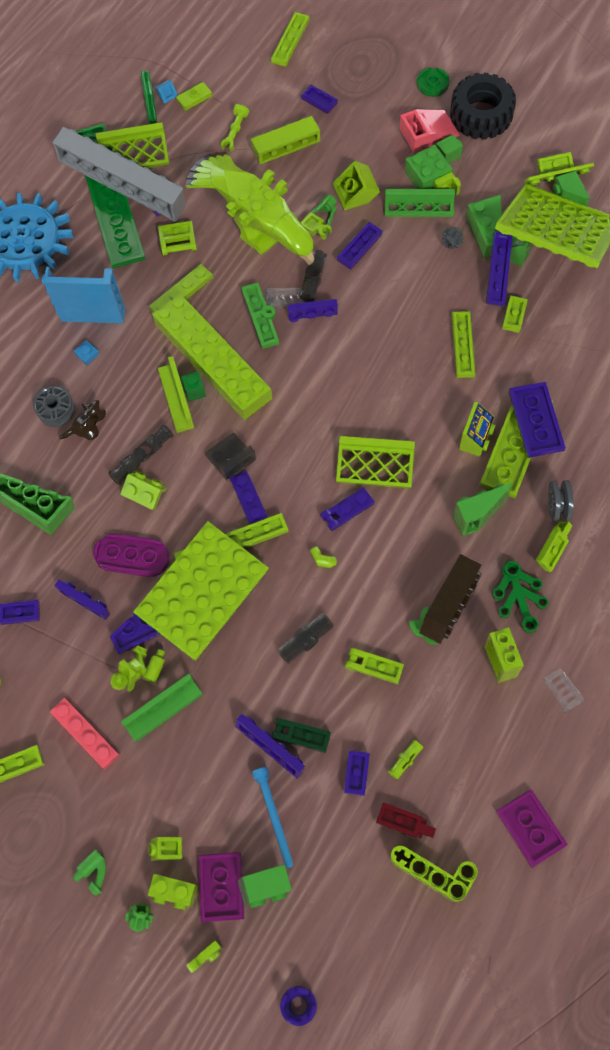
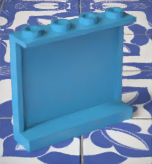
M46 267L45 274L42 275V283L47 289V295L50 296L51 303L54 305L55 312L61 322L124 323L126 308L111 268H105L103 278L53 277L50 268Z

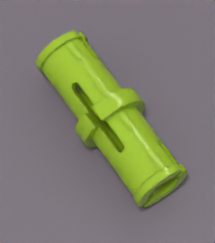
M413 739L408 748L398 755V760L388 770V773L396 780H399L404 771L413 765V760L424 747Z

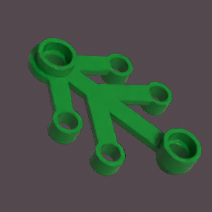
M508 561L502 567L504 577L499 586L494 589L492 596L497 601L502 600L505 595L504 590L510 581L513 590L504 606L499 608L498 615L502 619L508 618L511 613L510 609L517 599L523 617L522 629L526 633H534L539 623L535 617L531 616L525 598L536 603L537 608L541 610L547 608L549 601L546 597L539 596L522 587L519 580L530 584V588L533 591H539L543 583L539 578H533L522 572L521 566L517 562ZM513 569L515 573L510 574L508 570ZM537 582L540 586L534 587L533 583ZM495 592H501L502 596H496ZM539 601H545L546 605H540ZM501 610H507L508 614L503 615ZM527 623L532 624L533 628H532V629H528V628L526 627V624H527Z

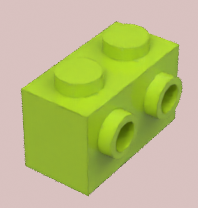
M153 874L148 896L153 897L152 902L165 905V902L169 901L174 903V908L186 910V906L193 908L198 886Z

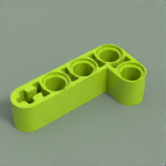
M404 846L394 847L390 855V860L394 866L453 902H459L466 897L478 873L477 867L473 862L465 861L457 867L452 876ZM400 851L404 852L403 857L407 860L410 859V856L414 858L410 862L409 868L405 867L406 861L402 859L400 862L396 861L397 856L394 854L395 852L398 854ZM420 862L424 865L425 870L422 874L414 872V863ZM463 866L471 868L472 876L470 878L462 875L461 869ZM433 874H440L443 877L442 885L437 886L432 882ZM453 885H458L462 889V895L458 898L454 897L451 893Z

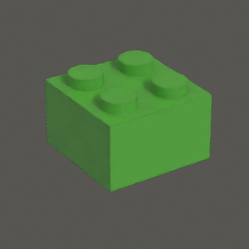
M436 145L406 158L405 173L417 189H433L434 180L453 171V168Z
M285 864L244 876L238 880L244 906L250 905L251 909L266 904V899L271 898V902L287 898L286 893L292 891Z

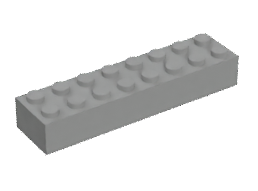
M63 127L52 142L60 163L153 211H157L174 222L177 221L186 207L184 190L181 185L168 181L164 176L153 173L147 167L143 168L137 165L133 160L125 159L118 152H112L102 144L94 143L90 138L79 135L73 129L69 130Z

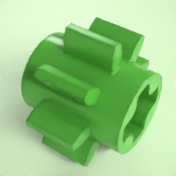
M135 904L130 906V910L127 911L125 921L130 922L129 928L133 931L140 932L145 928L149 929V925L152 923L154 914L149 913L150 908L146 904Z

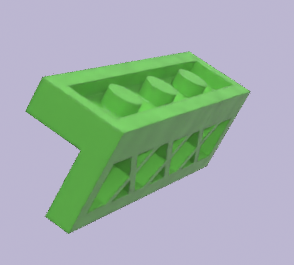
M386 189L385 217H454L455 189ZM389 205H396L399 209L389 211ZM408 205H413L416 209L413 211H408L406 207ZM425 205H430L433 209L431 211H426L423 209V207ZM450 205V211H443L440 207Z
M187 674L122 720L121 723L128 730L134 741L138 742L203 694L194 683L192 677Z

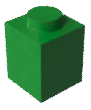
M199 371L181 376L189 402L206 397Z

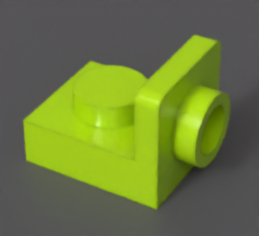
M452 172L434 180L433 189H455V195L459 194L461 187L459 178L455 177Z
M156 837L152 839L148 847L151 861L182 859V837Z

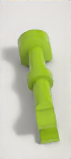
M240 104L235 105L233 114L237 117L230 126L231 131L228 137L221 142L223 150L226 145H230V152L234 150V138L241 129L240 124L243 118L248 117L249 109Z

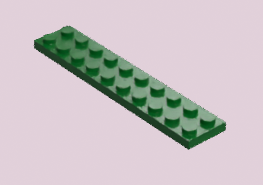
M103 123L77 130L76 132L98 144L96 133L107 130ZM110 146L106 147L108 150L112 151V148ZM85 175L112 269L146 260L127 197Z

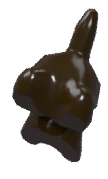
M94 400L91 404H82L84 408L83 413L74 420L72 427L59 436V439L68 438L72 434L84 437L87 440L97 438L99 430L96 423L103 420L106 415L105 410H100L99 400Z

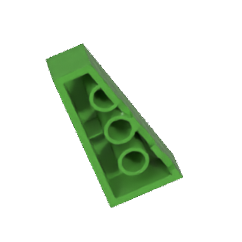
M0 473V503L49 535H52L75 509L72 497H64L58 495L57 492L47 491L37 485H29L23 483L22 480Z

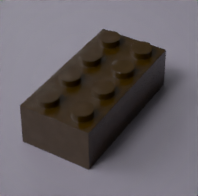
M462 554L459 555L425 615L420 634L439 644L442 643L444 638L448 640L455 623L458 622L462 614L463 608L466 607L471 594L474 593L482 575L479 572L482 564Z

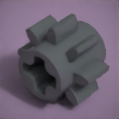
M447 227L442 233L444 235L442 242L449 249L459 248L463 243V233L457 227H452L451 229Z

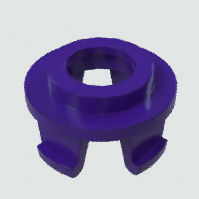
M302 986L288 989L280 1003L282 1016L288 1023L295 1026L309 1023L317 1010V1002L313 993ZM296 997H302L307 1003L306 1011L300 1015L293 1013L291 1010V1002Z

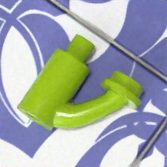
M136 646L132 652L136 654V659L142 665V670L139 671L140 674L143 676V679L156 683L165 662L163 659L165 652L158 649L156 655H152L146 668L143 657L147 656V649Z

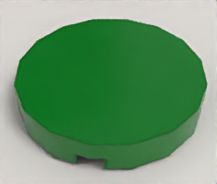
M430 67L419 73L417 88L422 94L436 97L448 90L449 75L440 68L431 69Z

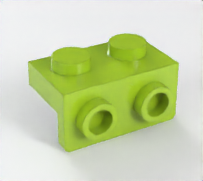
M136 471L127 475L120 495L151 510H155L162 492H165L167 487L163 486L161 481L156 479L150 480L146 478V474Z

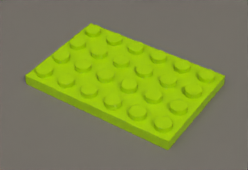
M207 521L133 613L196 662L267 573L269 567Z

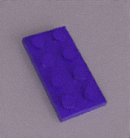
M546 382L509 388V396L527 458L565 451L566 447Z

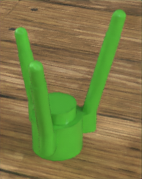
M327 194L312 211L314 214L320 209L324 213L330 212L327 222L329 226L337 210L335 207L336 199L332 195Z

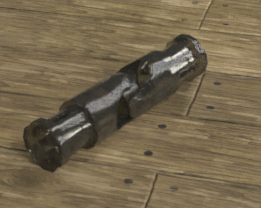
M162 424L160 430L154 435L151 434L135 448L133 453L120 461L118 467L112 472H108L110 478L120 485L121 480L128 474L136 471L141 462L147 461L162 447L165 441L174 437L171 430ZM147 446L151 448V452L147 455L142 447Z

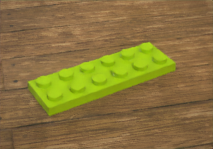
M511 404L479 486L493 490L499 484L507 485L511 483L512 487L509 497L515 499L531 458H527Z

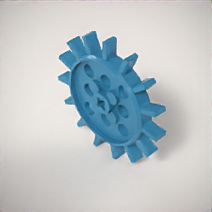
M17 193L16 205L7 207L5 202L0 199V209L2 210L0 211V277L6 268L13 270L15 282H19L21 270L31 269L33 276L37 280L40 279L37 267L45 262L54 270L57 269L54 259L51 258L55 252L69 255L68 247L59 244L60 239L74 238L72 229L59 230L58 227L70 222V218L67 213L56 218L53 217V214L60 208L56 200L45 209L41 207L43 202L41 194L37 193L33 204L24 203L21 193Z

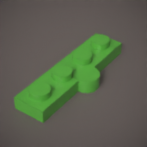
M258 282L241 287L262 349L279 345V339L272 322L276 316L275 308L271 305H266Z

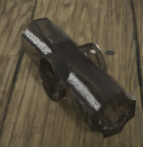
M322 250L313 251L314 262L308 265L305 270V278L299 298L304 302L315 301L318 287L321 284V276L327 259V254Z
M322 613L307 626L304 625L293 634V638L280 647L277 652L289 664L304 651L307 652L312 649L319 639L331 630L334 625L327 615Z

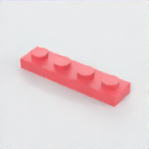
M63 698L50 711L104 770L119 756L112 746L66 698Z

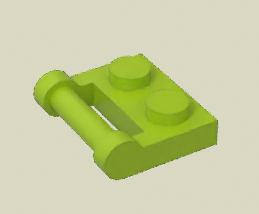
M192 221L158 226L163 256L172 252L190 249L192 251L197 250ZM190 240L189 243L171 246L166 245L167 243Z

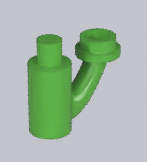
M96 849L76 867L78 871L72 876L75 881L79 882L83 877L87 878L97 868L95 883L91 881L88 889L95 896L103 893L101 887L106 873L105 858Z

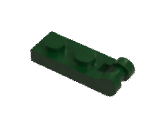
M276 718V728L271 735L273 740L326 753L331 732ZM284 728H289L288 735L282 734Z

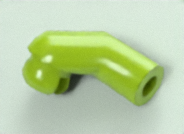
M314 547L310 550L314 561L319 567L332 568L337 564V559L334 556L322 555L319 547Z

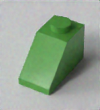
M576 171L556 177L555 184L553 185L555 194L587 206L590 197Z
M513 236L510 262L522 267L530 253L532 243L520 241Z

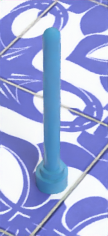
M268 767L259 768L252 771V775L257 784H260L284 864L287 868H291L293 866L292 857L268 784V776L270 775Z

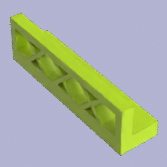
M171 356L168 357L170 365L159 367L158 371L176 432L179 433L193 429L194 424L174 357Z

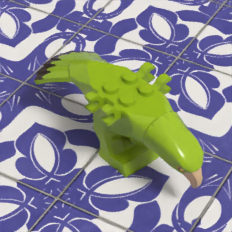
M226 152L208 154L194 163L195 165L190 169V173L186 177V188L216 189L228 203L226 205L228 209L227 214L234 217V221L240 228V238L262 255L279 242L289 251L303 258L308 265L314 262V246L311 235L295 214L290 211L285 199L281 197L288 191L285 187L287 183L283 179L272 190L269 185L275 181L272 177L275 175L273 171L268 169L262 179H259L254 174L237 167Z

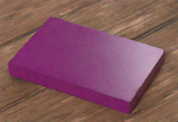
M532 789L496 811L531 868L568 845Z
M241 852L198 855L201 922L245 919L244 903L238 880L242 878Z

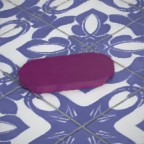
M108 534L97 541L93 550V556L100 568L109 572L143 577L158 576L166 570L170 561L169 552L164 544L159 540Z

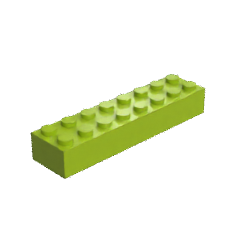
M181 294L152 314L155 325L244 421L272 400L271 388Z

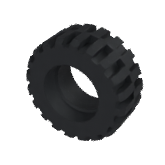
M484 72V74L475 73L474 76L469 75L465 77V80L462 79L453 90L450 110L453 125L456 126L459 132H463L465 136H472V139L482 138V140H486L488 137L494 138L497 134L501 135L509 128L513 120L516 105L515 91L509 82L506 83L504 78H499L496 74L489 75V73ZM485 102L495 108L479 110L471 106V104Z

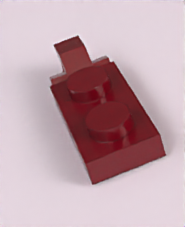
M382 803L376 824L419 839L422 838V835L433 838L436 832V828L426 825L427 820L423 819L422 816Z

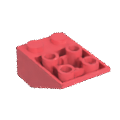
M415 109L400 115V131L413 153L436 145V143L452 134L455 137L459 136L445 110Z

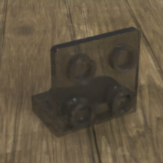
M232 433L205 452V456L226 481L256 461L255 450L251 445L246 447L235 433Z

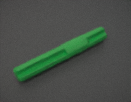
M143 70L141 72L148 123L155 124L157 123V115L150 72Z

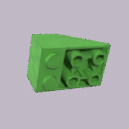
M511 483L507 485L499 484L493 490H483L478 492L476 496L470 498L463 497L458 500L453 518L462 537L481 530L507 501L512 487Z

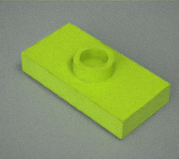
M202 82L176 96V101L184 111H187L212 97V92Z

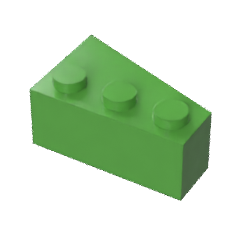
M501 195L468 204L466 219L484 258L491 257L493 233L500 232L495 229V226L502 216Z

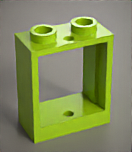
M510 628L489 633L484 647L497 682L500 683L518 677L524 664Z

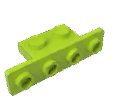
M571 152L540 158L537 160L539 175L528 177L524 180V183H530L533 186L540 184V181L543 180L551 182L555 181L557 176L573 171L579 172V175L586 174L594 167V163L574 167Z

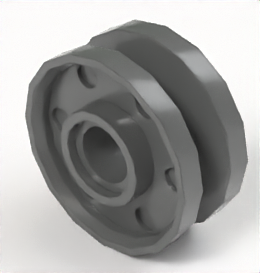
M46 387L37 393L34 399L33 407L35 413L47 426L60 427L65 425L72 419L75 413L73 399L69 392L62 387Z
M563 480L560 489L557 481L549 482L548 510L552 521H558L561 513L565 521L572 519L574 500L569 480Z

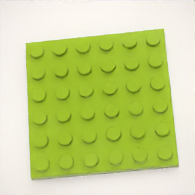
M527 183L495 226V229L499 230L502 234L515 236L520 241H528L536 247H543L554 254L567 256L568 259L580 261L588 267L598 268L610 246V214Z

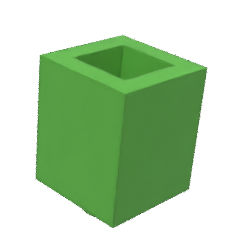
M453 134L436 143V147L448 163L461 157L462 142Z

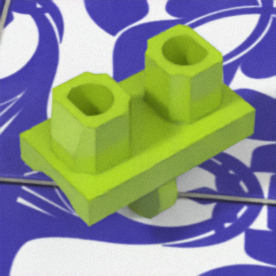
M136 658L128 663L124 659L120 661L118 672L113 674L110 679L111 686L116 690H122L127 686L128 692H131L134 689L135 682L141 678L139 671L142 670V665Z

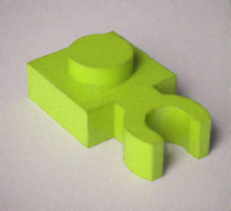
M312 212L301 222L311 235L314 236L318 233L321 239H326V234L323 232L332 233V228L329 225H324V220Z
M215 940L186 966L191 973H194L208 960L210 963L216 960L221 955L219 951L223 947Z

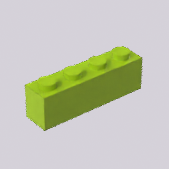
M312 116L303 118L252 138V151L261 165L320 142V129Z

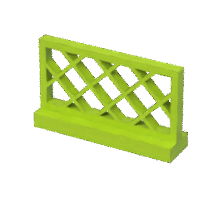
M162 122L96 133L98 145L110 146L113 148L112 152L117 151L121 153L122 157L135 161L137 165L143 168L170 164ZM162 138L161 144L159 146L153 144L154 139ZM138 141L146 143L142 149L135 146ZM122 144L129 145L125 152L119 149ZM149 146L156 149L152 155L145 152ZM133 148L139 152L135 158L128 155ZM158 152L165 155L164 160L155 159ZM142 154L149 158L146 163L138 161Z
M340 436L336 483L411 488L415 442ZM343 450L351 451L355 456L346 462L342 457ZM364 452H370L373 456L367 463L359 457ZM383 453L389 454L392 458L386 465L378 458ZM401 455H410V461L404 467L397 460ZM355 459H358L364 465L357 472L349 465ZM377 460L382 468L374 474L368 466ZM395 461L401 469L393 475L387 467ZM346 467L353 473L349 478H340L341 471ZM366 468L372 476L367 480H362L358 474ZM383 470L391 476L387 481H381L377 477ZM404 471L408 476V483H400L395 477Z

